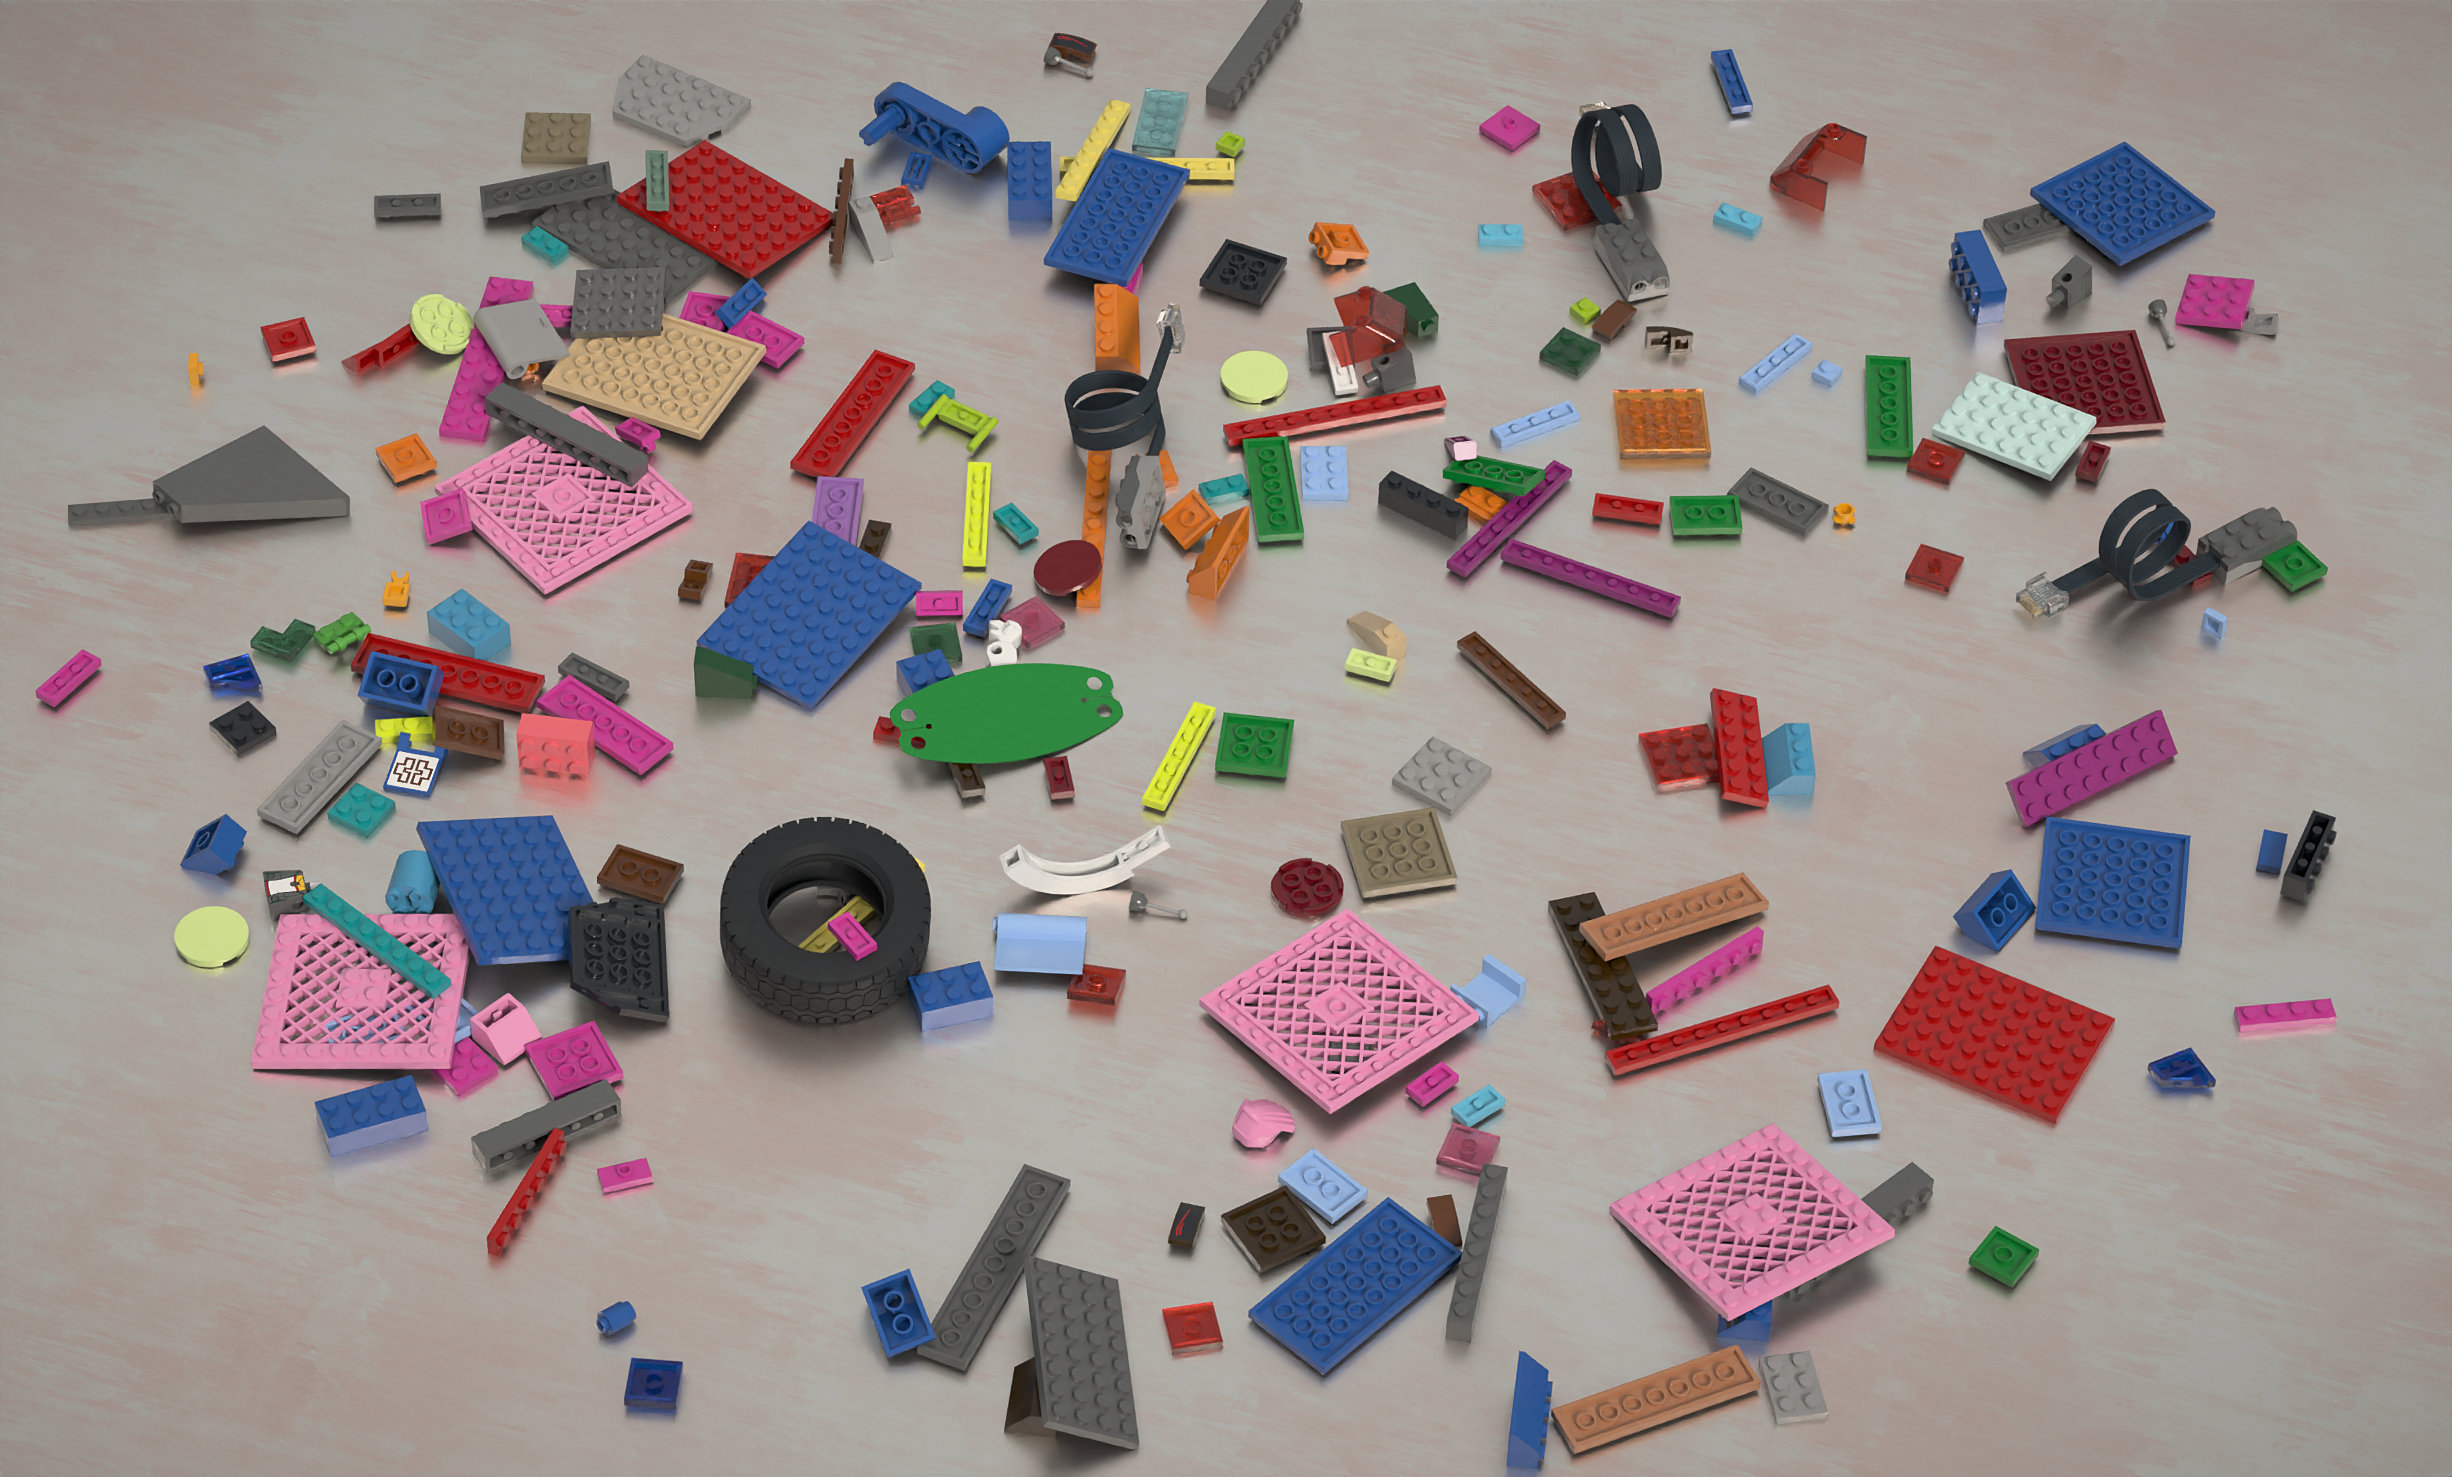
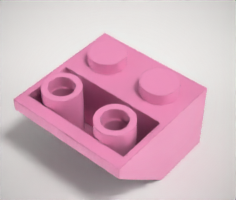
M509 993L470 1018L472 1039L504 1066L524 1053L526 1044L542 1039V1035L525 1006Z

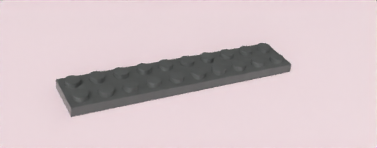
M1026 1164L1023 1165L932 1321L931 1326L936 1339L918 1346L917 1354L965 1371L1024 1268L1023 1261L1028 1255L1031 1256L1071 1186L1070 1179Z

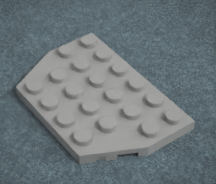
M642 55L618 79L612 112L613 118L683 147H688L697 141L709 138V134L716 131L721 133L727 131L749 109L751 99Z

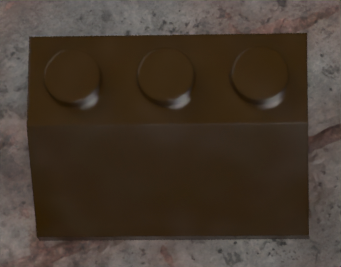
M1035 1357L1014 1367L1004 1432L1056 1437L1057 1430L1043 1427Z

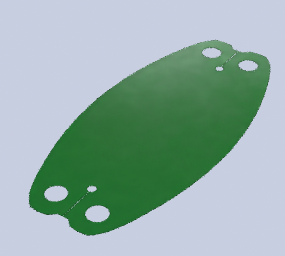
M1024 663L992 666L949 677L904 698L891 709L889 714L893 725L900 729L899 745L904 753L932 761L981 764L1024 760L1068 748L1115 724L1123 715V709L1120 702L1113 698L1111 693L1114 687L1110 675L1105 672L1074 665ZM1091 677L1098 678L1102 682L1101 688L1098 690L1089 688L1087 685L1088 679ZM1085 697L1087 698V702H1082L1081 699ZM1108 705L1112 710L1111 715L1108 717L1100 716L1097 712L1098 706ZM905 709L913 710L916 713V719L911 722L905 721L901 717L902 711ZM931 724L932 728L927 729L926 725ZM913 737H922L926 745L923 749H915L911 745V739Z

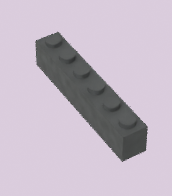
M607 1079L594 1083L587 1088L571 1093L557 1101L547 1103L543 1107L526 1112L522 1116L508 1122H503L494 1128L471 1137L473 1155L487 1174L540 1151L554 1128L564 1131L565 1140L621 1116V1099Z

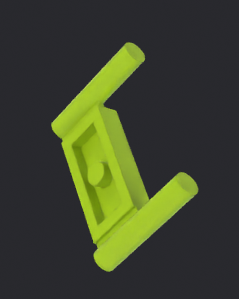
M942 394L919 420L917 427L924 430L936 415H939L940 420L975 435L966 446V449L973 453L999 421L995 417H989Z

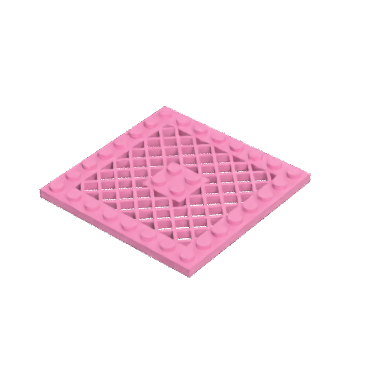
M584 406L568 413L572 418L623 442ZM529 435L434 486L435 494L438 496L463 488L467 495L472 528L544 595L694 511L693 504L650 465H648V473L631 488L619 481H611L612 477L594 468L581 467L584 463L564 453H552V451L558 450ZM534 461H543V462H545V463H544V464H534L533 462H534ZM550 462L561 463L560 465H549ZM566 463L577 464V466H565V465H566ZM515 471L526 472V474H515ZM531 472L542 473V476L531 475ZM547 473L558 474V477L547 476ZM579 476H591L590 479L579 478ZM596 477H607L606 480H597V479H595V478H596ZM497 481L507 482V485H505V484H496V482H497ZM513 482L524 483L523 486L512 485ZM529 484H540L539 487H533V486H528V485H529ZM593 488L604 489V491H593ZM609 489L621 490V491H620V493H618V492H609ZM478 491H479V492H489V494H488V495L478 494ZM625 491H637V493H625ZM494 493H505V496H496ZM510 494H521V497H511ZM526 495H532V498H526ZM596 500H602V503H596ZM607 501H618V504H609ZM623 502H634V505H624ZM639 503H648V504H651V505H650V506H639ZM491 504H499L502 507H491ZM508 505L519 506L518 509L507 508ZM524 506H527V507H535L534 510L523 509V508H524ZM589 511L600 512L599 514H588ZM605 512H612V513H616V516H615V515H604V514H605ZM621 513L632 514V517L621 516ZM505 517H516V520H506ZM521 518H532V521H521ZM538 519L549 520L548 522H537ZM570 521L581 522V525L570 524ZM586 522L597 523V526L586 525ZM602 523H603V524H614V525H613V527H605V526H602ZM519 529L530 530V533L518 532V531H519ZM535 530L546 531V534L535 533ZM551 532H563L562 535L551 534ZM567 533H579V535L567 536ZM584 534H593V535H595V537H583V536H584ZM533 542H541V543H544L543 546H542V545H532ZM549 543L560 544V547L548 545ZM565 544L576 545V548L565 547ZM546 555H558V557L546 558Z
M1348 908L1199 999V1006L1329 1114L1479 1020V1013ZM1337 947H1351V950L1337 949ZM1319 958H1333L1332 961L1319 960ZM1336 959H1350V962L1336 961ZM1354 959L1367 960V963L1354 962ZM1301 969H1312L1314 972H1301ZM1318 970H1331V973H1318ZM1335 971H1349V974H1335ZM1353 972H1366V975H1353ZM1370 973H1384V975L1372 976ZM1282 980L1296 982L1295 984L1282 983ZM1300 981L1313 982V985L1299 983ZM1317 982L1330 983V986L1317 985ZM1352 984H1364L1365 987H1352ZM1369 985H1383V988H1369ZM1386 986H1400V989H1386ZM1264 992H1277V995L1263 994ZM1281 993H1294V996H1281ZM1298 994H1312V997H1298ZM1368 997L1382 998V1001L1368 1000ZM1395 998L1399 999V1002L1385 1001V999ZM1403 999H1414L1417 1002H1403ZM1245 1003L1258 1004V1007L1245 1006ZM1262 1004L1276 1005V1008L1262 1007ZM1280 1005L1293 1006V1009L1280 1008ZM1297 1006H1304V1009H1297ZM1374 1010H1381V1013H1374ZM1385 1010L1398 1011V1014H1385L1384 1012ZM1402 1011L1416 1012V1015L1402 1014ZM1419 1013H1433V1016L1419 1015ZM1261 1017H1275L1274 1020H1261ZM1279 1017L1292 1018V1021H1279ZM1296 1018L1310 1020L1309 1022H1298ZM1366 1022L1380 1023V1026L1366 1025ZM1384 1023H1395L1397 1027L1383 1025ZM1401 1024H1415V1028L1401 1027ZM1277 1030H1289L1291 1034L1277 1033ZM1295 1031H1308V1035L1295 1034ZM1312 1032H1326V1036L1312 1035ZM1361 1034V1037H1347V1035ZM1365 1034L1379 1035V1038H1365ZM1383 1035L1396 1036V1039H1383ZM1329 1041L1343 1042L1342 1049L1329 1048ZM1347 1042L1360 1043V1050L1346 1049ZM1294 1043L1307 1044V1047H1294ZM1311 1044L1325 1045V1048H1313ZM1364 1044H1373V1048H1378V1051L1364 1050ZM1330 1055H1342L1341 1062L1328 1061V1058H1330ZM1345 1056H1358L1359 1063L1345 1062ZM1310 1057H1322L1324 1061L1310 1060ZM1363 1057H1369L1368 1060L1363 1062ZM1327 1070L1340 1071V1074H1327Z
M280 914L251 1059L252 1069H450L471 950L455 914H363L404 945L410 941L415 943L409 949L415 953L423 950L425 953L420 957L427 962L433 959L435 963L432 966L451 979L452 986L435 999L430 998L420 989L411 995L408 991L416 986L409 981L402 985L398 984L397 982L404 977L397 972L392 974V968L386 964L379 967L377 963L381 960L374 955L370 958L367 957L366 954L369 951L363 947L358 949L355 946L358 944L319 914ZM315 941L317 944L309 949L307 945ZM337 941L342 943L335 949L331 946ZM434 941H437L439 943L433 948H430L428 946ZM324 950L327 952V954H325L321 958L317 956ZM350 950L352 953L344 958L342 954ZM311 959L313 963L305 967L303 964ZM334 959L338 961V963H336L332 967L328 965V963H330ZM360 959L362 963L354 967L352 964ZM319 969L324 970V972L318 976L313 974ZM331 977L335 980L329 985L324 983ZM306 978L310 980L304 985L299 983ZM316 987L321 989L314 995L310 993ZM304 996L306 1000L298 1004L296 1001ZM329 996L331 1000L323 1004L321 1000ZM400 996L405 998L398 1004L394 1002V1000H396ZM427 996L429 1000L421 1004L419 1000ZM387 1004L392 1007V1008L389 1009L388 1011H387V1008H386V1007H387ZM313 1005L317 1007V1009L311 1013H308L306 1011ZM413 1005L415 1009L407 1013L405 1011L406 1007ZM336 1007L337 1012L333 1013L331 1010ZM325 1014L328 1018L320 1023L317 1019ZM351 1014L354 1016L345 1023L340 1019ZM374 1014L377 1018L369 1023L366 1019ZM395 1014L402 1017L396 1022L390 1020ZM423 1014L426 1018L418 1023L415 1019L418 1015ZM301 1015L303 1018L296 1023L292 1020ZM335 1020L339 1027L332 1032L324 1027ZM382 1022H385L387 1028L379 1032L377 1028L383 1025ZM311 1024L313 1028L305 1032L303 1028ZM358 1024L363 1026L356 1032L350 1028V1026H357ZM410 1024L412 1027L406 1032L400 1028ZM428 1025H430V1031L426 1030ZM343 1030H346L349 1037L340 1041L338 1037L342 1035ZM370 1030L373 1033V1037L365 1041L363 1038L369 1034L368 1031ZM296 1033L299 1035V1037L293 1041L288 1039ZM320 1033L324 1035V1037L318 1040L317 1042L313 1039ZM394 1033H395L396 1035H399L397 1038H395V1039L392 1040V1041H390V1040L387 1039L388 1037H390V1036L393 1035ZM419 1033L423 1036L417 1041L412 1039ZM331 1038L335 1043H328V1039Z
M1774 1123L1609 1204V1212L1727 1321L1895 1237V1229ZM1759 1160L1771 1161V1163L1759 1162ZM1739 1170L1751 1171V1173H1742ZM1757 1172H1766V1173H1769V1174L1766 1175V1174H1756V1173H1757ZM1774 1173L1786 1174V1176L1774 1175ZM1718 1181H1731V1182H1730V1183H1719ZM1736 1182L1748 1183V1185L1736 1184ZM1754 1183L1766 1184V1186H1754ZM1772 1185H1778V1186H1784V1187H1783V1188H1778V1187H1771V1186H1772ZM1789 1186H1790V1187H1802V1188H1801V1189H1790ZM1698 1191H1707L1710 1194L1698 1193ZM1716 1192H1719V1193H1728V1194H1727V1195H1718V1194H1715V1193H1716ZM1733 1194H1743L1745 1197L1733 1196ZM1769 1197H1778V1198H1781V1200L1768 1199V1198H1769ZM1786 1199H1799V1201H1789ZM1804 1200H1813V1201H1817V1202H1816V1203L1804 1202ZM1677 1201L1689 1202V1204L1677 1203ZM1695 1203H1706L1707 1206L1695 1205ZM1713 1204H1718V1205H1725V1206H1724V1207H1717V1206H1712V1205H1713ZM1784 1210L1796 1211V1213H1787ZM1658 1211V1212H1669V1213H1668V1214H1657L1656 1212ZM1802 1212H1812V1213H1814V1215H1811V1214H1801V1213H1802ZM1674 1213L1686 1214V1216L1674 1215ZM1819 1213L1832 1214V1216H1822ZM1692 1214H1693V1215H1704V1218H1703V1217H1692ZM1799 1224H1810L1811 1227L1799 1226ZM1671 1225H1680L1683 1228L1671 1227ZM1817 1225L1829 1226V1228H1820ZM1689 1226L1701 1227V1229H1689ZM1835 1227H1845V1228H1847V1230L1834 1229V1228H1835ZM1707 1228L1719 1229V1231L1707 1230ZM1778 1234L1791 1235V1236H1790V1237H1782V1236H1778ZM1796 1236H1808V1239L1796 1238ZM1814 1237L1826 1238V1240H1817ZM1686 1238L1698 1239V1241H1686ZM1704 1240L1716 1241V1243L1704 1242ZM1722 1241H1724V1242H1734V1245H1733V1244H1721V1243H1722ZM1757 1245H1770V1247H1757ZM1775 1246L1788 1247V1249L1775 1248ZM1793 1248H1804L1806 1250H1793ZM1701 1252L1713 1253V1255L1701 1254ZM1719 1253H1720V1254H1731V1257H1729V1256H1718V1255H1719ZM1737 1255H1743V1256H1749V1258H1740V1257H1736V1256H1737ZM1755 1257H1766L1767 1260L1754 1259V1258H1755ZM1773 1258L1785 1259V1261H1775V1260H1772V1259H1773ZM1716 1266H1728V1269L1716 1268ZM1734 1267L1746 1268V1270H1736ZM1752 1269H1762V1270H1764V1272L1751 1271V1270H1752ZM1731 1279L1743 1280V1283L1731 1282Z

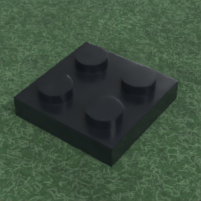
M249 701L209 722L210 730L237 756L277 734L276 727Z

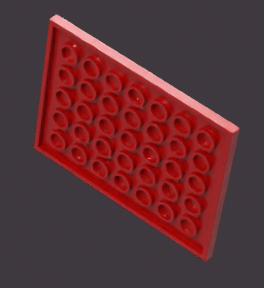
M706 140L668 163L669 211L657 212L647 210L646 178L617 195L618 204L748 279L756 276L833 225V212Z
M1935 945L1876 1039L1874 1049L2056 1124L2112 1030L2116 1018Z

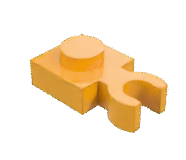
M393 571L391 573L392 582H386L382 598L383 605L406 607L410 593L409 572H405L404 577L398 578L396 571Z

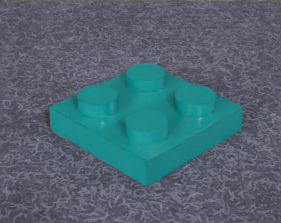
M356 782L327 812L328 819L367 838L396 808L395 801Z

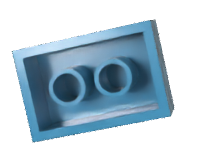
M460 589L427 612L429 632L459 655L486 661L511 644L509 623L464 589Z

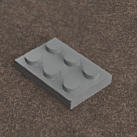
M1810 1351L1759 1357L1758 1364L1776 1425L1827 1418L1828 1410Z

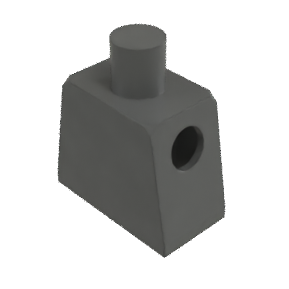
M1399 340L1372 357L1370 360L1372 371L1362 376L1367 388L1377 384L1385 393L1416 382L1412 353L1402 340Z

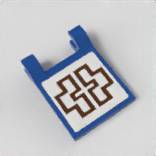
M401 732L397 750L383 789L430 797L442 762L447 757L449 749L435 746L434 752L411 749L412 741H409L411 734Z

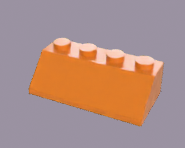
M1094 284L1095 371L1119 370L1140 372L1139 297L1117 284Z
M1245 506L1223 516L1220 523L1214 526L1212 537L1206 540L1202 555L1199 554L1197 556L1194 569H1190L1186 582L1189 583L1190 594L1215 601L1249 540L1250 507Z

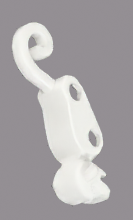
M990 620L988 628L990 645L986 650V668L1017 664L1016 649L1021 645V626L1011 620H1007L1006 623L1000 620Z

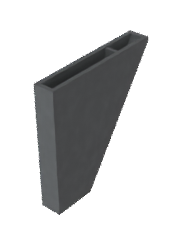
M265 425L153 481L152 496L154 501L162 505L171 516L176 517L181 523L333 517L350 514V497Z

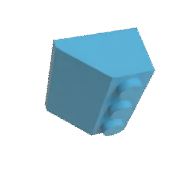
M1785 723L1762 738L1768 795H1813L1816 773L1809 723Z

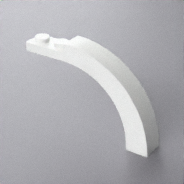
M1159 825L1118 850L1088 861L1071 863L1049 861L1031 854L1020 844L999 857L1004 873L1022 886L1050 894H1080L1111 887L1135 876L1133 868L1170 848L1171 845L1166 830Z

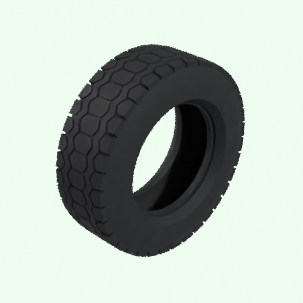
M814 817L799 819V824L796 820L783 823L782 828L778 825L767 830L766 834L762 833L741 850V853L737 855L725 877L720 899V943L725 963L738 985H741V988L750 997L753 996L755 1001L764 1007L767 1005V1009L781 1014L783 1011V1016L796 1020L801 1016V1021L814 1023L816 1018L819 1019V1023H834L836 1018L838 1023L852 1021V1016L856 1020L869 1016V1012L874 1014L884 1009L885 1005L889 1006L908 990V977L919 975L927 955L931 923V898L926 877L918 862L901 843H897L896 839L886 833L883 834V831L869 825L867 828L865 823L852 820V823L849 824V819L835 817L834 821H832V817H817V821H814ZM817 886H830L848 890L870 904L881 921L880 926L871 936L877 943V950L858 961L847 950L835 953H819L805 950L793 945L782 937L773 926L769 917L774 908L783 899L799 890Z

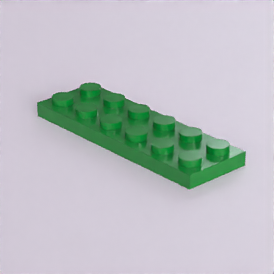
M1866 355L1867 455L1912 458L1910 357Z
M1288 436L1242 439L1258 542L1304 539V528Z

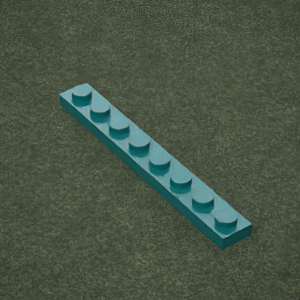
M322 883L303 896L304 904L430 998L435 999L452 986L449 977Z

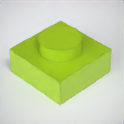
M1228 131L1216 142V150L1235 157L1245 146V138Z
M1585 297L1571 305L1569 313L1585 325L1601 315V308Z

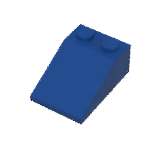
M910 1269L861 1287L888 1358L936 1339Z

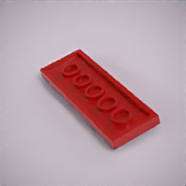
M1713 688L1710 692L1721 798L1766 808L1769 803L1757 698Z

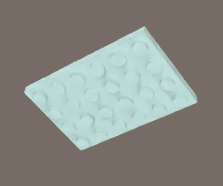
M1977 372L1933 426L1932 435L2051 481L2095 426L2096 417Z

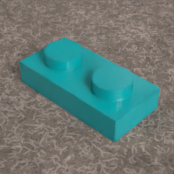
M538 226L521 237L523 245L551 263H555L569 253V248L566 244Z
M936 380L909 404V411L922 418L942 394L952 399L955 396V389Z
M1242 474L1199 483V492L1207 505L1248 496L1250 490Z
M1012 502L993 511V519L1019 544L1039 535V529Z

